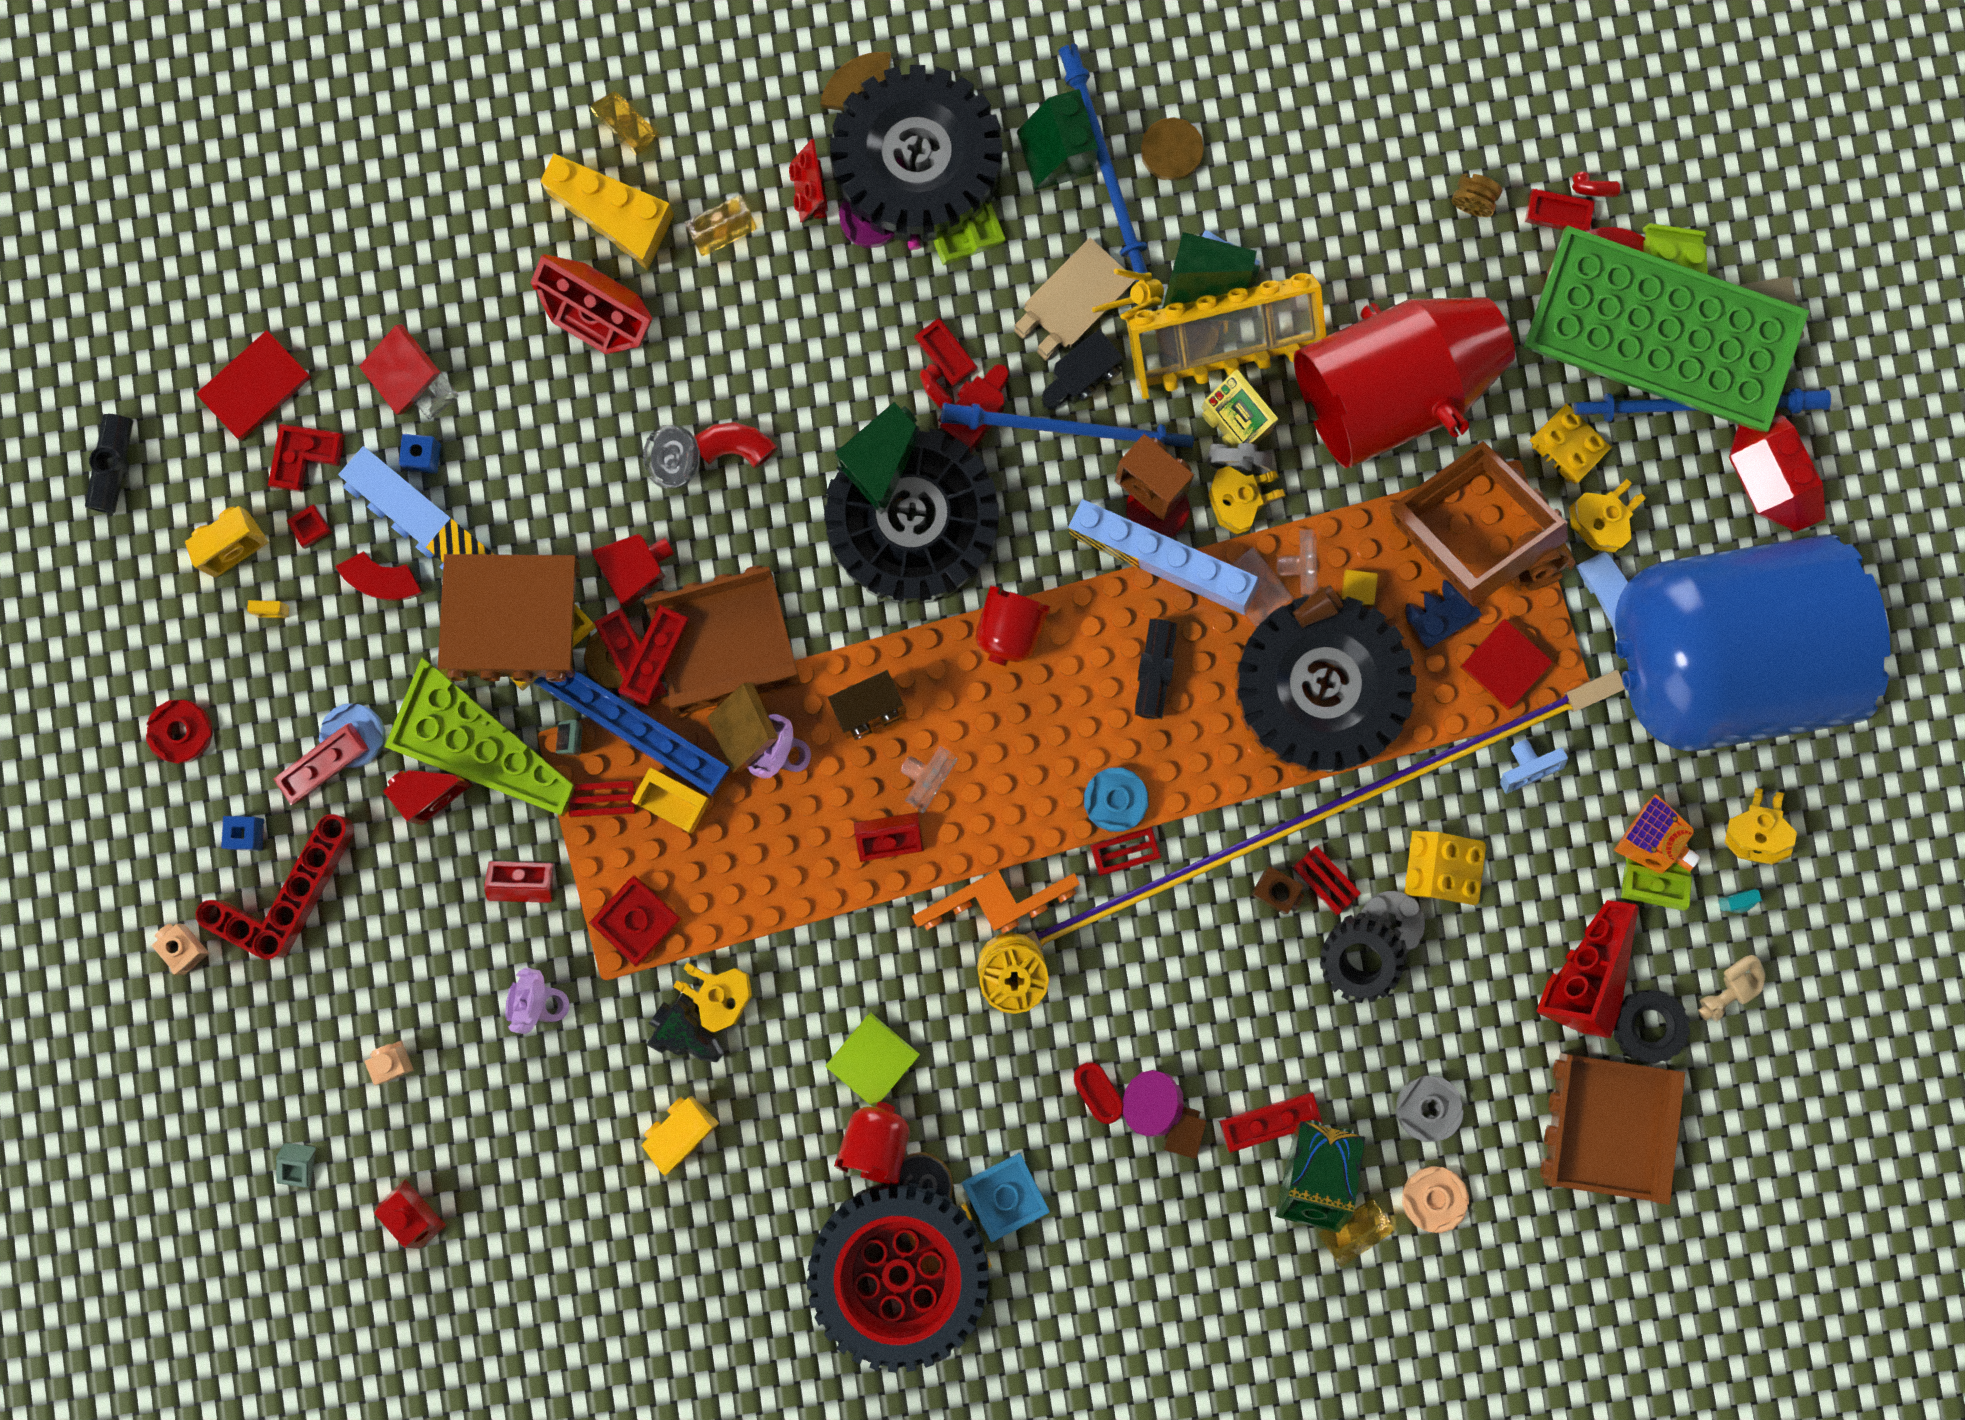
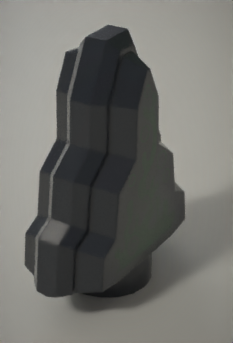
M684 993L678 997L672 1006L664 1001L649 1022L655 1030L647 1046L660 1053L666 1050L678 1056L690 1053L699 1060L718 1062L725 1052L717 1037L702 1027L700 1013L696 1010V1003Z

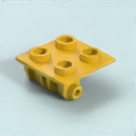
M1567 403L1529 440L1533 444L1531 448L1535 449L1543 458L1549 454L1550 456L1545 461L1548 463L1553 458L1556 463L1552 468L1555 469L1560 465L1561 467L1558 472L1566 479V482L1571 481L1574 485L1612 448L1579 415H1575L1574 410Z

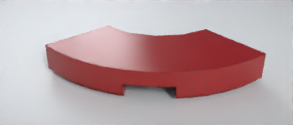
M363 551L335 566L344 580L352 587L373 598L385 601H401L424 594L410 566L407 564L395 568L383 567L373 562L368 554Z

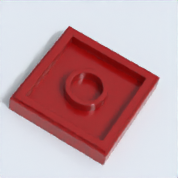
M403 324L395 325L359 366L396 415L404 414L441 373Z
M1504 618L1461 664L1460 668L1502 706L1509 710L1553 661Z
M633 875L594 916L589 924L635 967H638L682 918L636 875Z

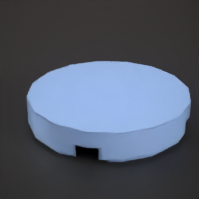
M344 704L334 708L325 716L321 724L319 742H323L345 724L352 723L370 750L346 768H359L371 763L380 755L385 744L386 730L381 718L372 709L360 704Z

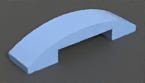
M1602 552L1578 564L1576 567L1590 594L1595 593L1616 633V607L1619 597L1628 582L1608 553Z

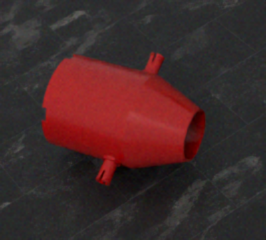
M1487 297L1408 299L1384 311H1381L1378 304L1370 303L1374 313L1366 305L1361 311L1362 321L1295 351L1294 369L1304 403L1311 402L1318 417L1317 420L1313 421V424L1333 458L1343 468L1357 466L1442 426L1446 427L1452 437H1459L1454 429L1455 427L1461 435L1468 430L1469 423L1464 419V414L1515 360V346L1510 329L1501 311L1491 299Z

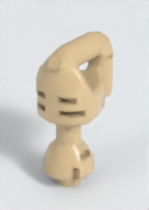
M1754 955L1745 956L1724 971V982L1727 990L1718 996H1706L1700 1000L1702 1008L1698 1010V1013L1705 1021L1709 1018L1716 1022L1719 1021L1725 1013L1726 1006L1731 1002L1737 1000L1741 1004H1746L1762 992L1765 983V971L1758 957Z

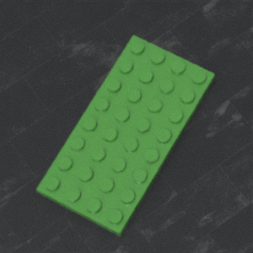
M1566 226L1563 230L1523 349L1750 429L1768 432L1809 310L1571 226Z

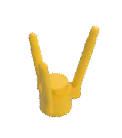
M1115 268L1114 274L1139 280L1131 288V297L1092 307V312L1096 313L1129 304H1138V306L1120 315V318L1125 320L1134 316L1138 311L1161 305L1164 297L1163 285L1158 279H1152L1150 272L1138 273Z

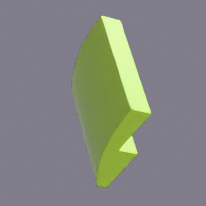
M984 202L982 213L975 218V221H970L967 218L962 222V230L950 236L946 234L945 230L938 231L937 240H933L944 266L1004 243L1006 239L991 202L989 205Z
M870 1012L825 1067L869 1105L876 1107V1103L883 1100L920 1054Z

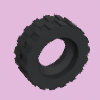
M1655 990L1636 991L1635 994L1627 995L1626 999L1622 1001L1621 1011L1614 1028L1615 1036L1613 1037L1615 1042H1618L1620 1045L1619 1048L1623 1052L1628 1053L1629 1057L1650 1063L1666 1062L1671 1060V1057L1677 1056L1681 1052L1682 1047L1686 1046L1688 1042L1687 1037L1690 1035L1689 1016L1686 1015L1684 1006L1677 1002L1678 999L1667 995L1668 993ZM1646 1010L1659 1012L1666 1021V1033L1657 1042H1645L1635 1031L1637 1017Z

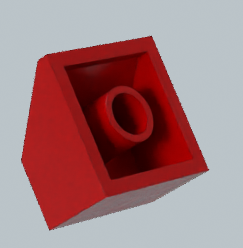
M408 770L406 773L400 771L388 780L389 786L383 792L407 822L423 825L473 786V784L468 779L457 775Z

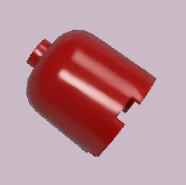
M990 585L976 630L975 638L977 645L981 650L990 654L988 660L1007 666L1008 661H1025L1035 649L1051 606L1040 605L1038 601L1001 590L1000 595H998L1000 588Z
M877 1102L876 1107L866 1106L856 1110L848 1122L834 1167L845 1173H848L849 1168L862 1171L860 1178L890 1185V1182L898 1185L909 1142L910 1129L905 1119L894 1113L896 1107L887 1103Z

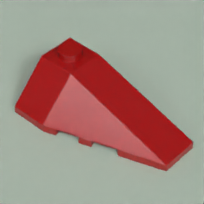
M1610 900L1605 902L1585 929L1586 936L1575 951L1571 949L1565 958L1568 961L1557 975L1553 973L1547 981L1537 1008V1012L1540 1015L1580 1033L1611 1039L1622 1007L1639 910L1637 904Z

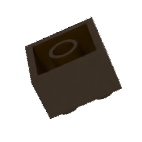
M888 669L828 696V700L846 738L853 737L855 741L873 733L871 728L883 723L884 727H888L901 721V714L906 713L904 704Z

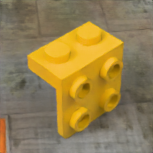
M1412 831L1404 894L1412 897L1436 898L1462 904L1477 905L1480 900L1486 844L1480 840L1441 832Z

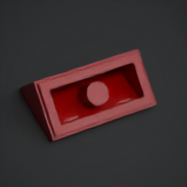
M918 813L854 823V833L860 862L924 851Z
M489 861L484 884L487 900L550 903L553 894L554 864Z

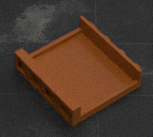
M444 554L438 670L451 681H466L467 676L480 677V680L490 682L500 681V677H513V680L520 682L533 681V677H546L547 681L564 682L566 677H575V671L572 669L576 577H580V563L576 556Z
M761 565L747 568L745 573L734 576L732 574H722L716 576L713 579L714 581L708 583L692 582L684 585L682 590L674 592L668 590L658 591L651 595L652 598L644 599L651 621L659 605L689 618L687 626L664 671L669 692L667 697L670 709L675 716L719 705L742 683L753 682L758 694L801 683L774 578L769 566L764 568Z
M1560 1053L1559 1060L1556 1059L1554 1061L1552 1072L1553 1079H1556L1555 1092H1551L1548 1103L1549 1112H1552L1551 1125L1546 1126L1544 1142L1545 1145H1548L1547 1158L1542 1159L1540 1176L1544 1178L1543 1184L1550 1187L1557 1186L1670 1205L1686 1072Z

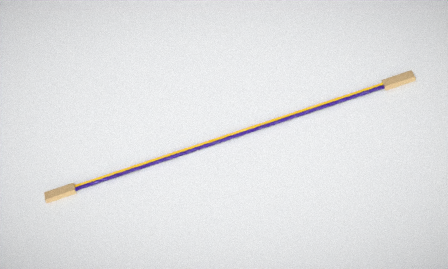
M1613 670L1564 692L1565 696L1562 699L1041 932L1032 930L1024 935L1034 940L1042 951V947L1050 941L1566 710L1576 712L1623 691L1625 688L1619 671Z

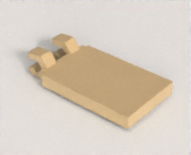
M1090 237L1028 299L1024 308L1027 313L1015 324L1014 332L1024 339L1038 324L1046 329L1050 334L1038 346L1037 353L1047 361L1061 345L1071 349L1108 311L1094 313L1092 312V307L1119 300L1135 284L1136 279L1114 274L1115 268H1124Z

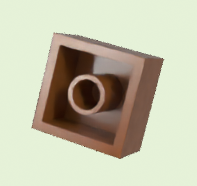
M1143 434L1119 461L1114 482L1164 521L1188 494L1194 474L1191 472V467L1181 458L1175 459L1167 453V449L1161 441L1154 437L1150 439L1147 435Z

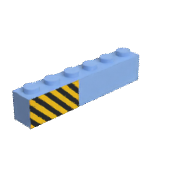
M362 446L338 474L346 481L343 485L344 489L357 499L361 495L368 499L370 503L367 508L381 519L385 515L394 521L391 528L405 539L409 535L419 542L415 547L429 559L435 555L444 563V554L495 555L366 447Z
M1084 499L1081 500L1068 526L1072 539L1243 615L1246 614L1259 588L1257 576Z

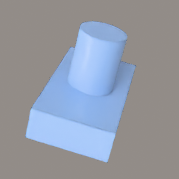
M1528 740L1520 741L1511 747V751L1520 766L1503 773L1500 784L1505 794H1508L1564 769L1568 757L1562 747L1537 757Z

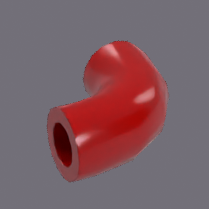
M737 422L714 424L693 437L698 453L709 465L722 455L736 454L746 459L753 468H758L778 450L776 444L757 428Z

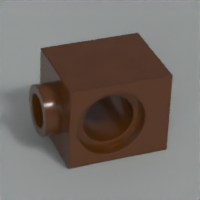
M1268 866L1263 871L1250 896L1285 915L1290 910L1295 912L1304 898V894L1300 892L1304 885ZM1276 883L1284 884L1288 890V895L1282 902L1275 900L1272 896V887Z
M1184 1106L1177 1125H1173L1169 1129L1170 1132L1165 1135L1162 1148L1169 1152L1196 1159L1207 1120L1200 1118L1201 1111Z

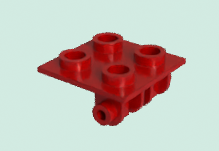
M811 139L789 166V177L791 181H794L796 192L794 195V208L799 212L800 222H804L811 214H813L815 219L825 218L828 211L826 194H824L826 191L825 187L822 186L824 179L822 178L821 160L817 159L815 141Z

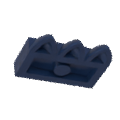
M1443 580L1442 583L1444 601L1432 592L1426 591L1424 593L1426 612L1417 605L1406 604L1405 615L1407 622L1425 650H1428L1482 615L1478 607H1473L1448 580Z

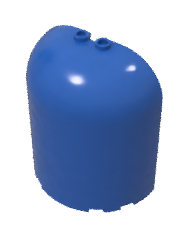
M1823 534L1663 561L1648 566L1637 573L1627 583L1617 603L1615 612L1617 640L1615 648L1620 659L1626 658L1628 671L1623 672L1622 682L1624 688L1628 690L1635 715L1643 727L1658 741L1672 748L1684 751H1704L1861 723L1872 717L1878 709L1875 704L1878 696L1885 695L1889 675L1884 670V657L1890 656L1891 651L1889 628L1883 600L1872 573L1865 574L1861 566L1863 557L1851 544L1844 545L1841 543L1839 536Z

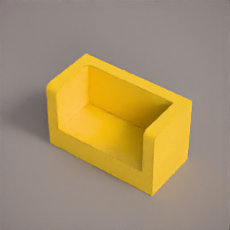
M650 767L631 802L693 834L711 800Z

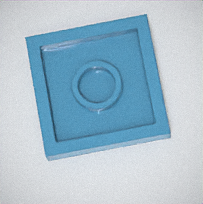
M1020 1152L961 1182L991 1243L1050 1212Z

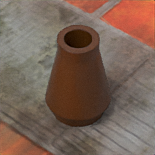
M1328 585L1324 589L1320 587L1292 613L1301 627L1305 628L1310 624L1337 615V611L1344 606L1331 585Z

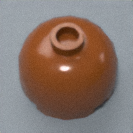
M1529 531L1522 534L1518 538V542L1510 550L1508 556L1542 532ZM1564 542L1511 581L1518 591H1521V586H1527L1529 591L1537 590L1563 578L1561 571L1567 566L1571 571L1576 561Z

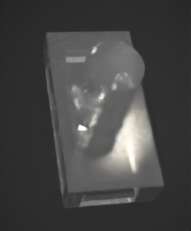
M1299 530L1300 555L1278 556L1277 573L1278 576L1300 575L1301 595L1303 597L1309 595L1310 597L1318 590L1317 537L1313 530Z
M939 746L928 765L912 756L908 757L902 765L901 773L916 781V784L905 801L916 810L924 813L958 759L942 746Z

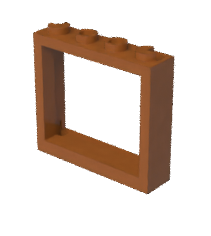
M1484 441L1390 506L1394 525L1473 607L1568 540V522L1562 517L1561 511L1559 509L1553 510L1547 504L1543 493L1537 488L1532 489L1526 483L1523 474L1517 468L1512 469L1508 466L1500 451L1495 452ZM1485 470L1544 531L1483 575L1476 578L1423 524L1418 516Z

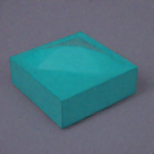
M1747 889L1719 898L1718 903L1721 911L1743 913L1752 909L1757 902L1762 901L1759 890Z

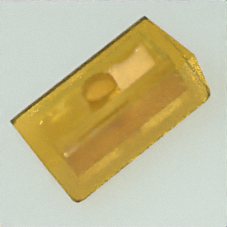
M616 91L599 99L590 106L593 114L636 156L659 136V133Z
M740 194L684 222L701 256H705L757 229L754 219Z
M1371 1198L1355 1209L1339 1233L1323 1230L1318 1235L1338 1266L1342 1267L1391 1235L1394 1229L1375 1200Z

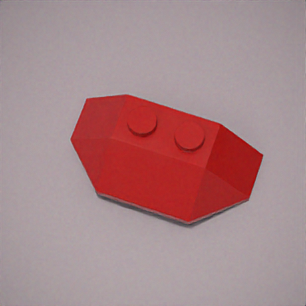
M547 254L541 255L530 283L533 289L537 290L540 301L553 324L604 354L637 348L642 345L653 318L638 294L586 263Z
M1775 410L1768 432L1753 430L1738 424L1729 459L1756 514L1778 525L1787 527L1788 530L1798 532L1826 519L1823 483L1795 426L1777 410Z

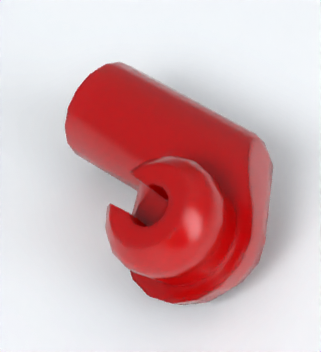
M1578 172L1572 177L1574 182L1572 188L1577 194L1594 197H1617L1620 193L1618 181H1590V174L1587 172Z
M929 364L925 370L922 368L919 377L927 396L942 410L943 403L951 404L953 399L936 382L942 376L940 369L935 364Z

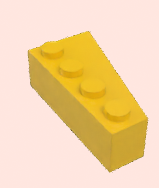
M553 153L540 181L546 193L578 218L580 217L600 235L609 239L617 248L631 256L648 271L674 216L670 204Z

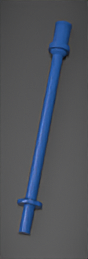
M1071 44V50L1069 45H1065L1058 50L1066 72L1064 79L1066 85L1071 86L1075 90L1080 89L1098 146L1097 160L1126 245L1120 250L1121 257H1130L1134 272L1148 273L1141 253L1148 246L1146 242L1137 241L1086 85L1090 78L1089 71L1083 66L1078 45Z
M1792 388L1786 395L1780 396L1776 408H1787L1792 414H1799L1802 410H1828L1831 405V393L1829 390L1802 391L1801 388ZM1606 393L1603 401L1574 403L1575 415L1603 414L1606 422H1611L1614 414L1699 411L1668 399L1614 401L1611 393Z
M943 403L941 410V423L968 425L969 429L974 430L982 424L1135 442L1145 434L1150 439L1152 437L1157 438L1164 445L1192 448L1194 444L1193 435L1167 433L1164 424H1159L1156 431L986 412L979 407V404L973 403L971 406Z

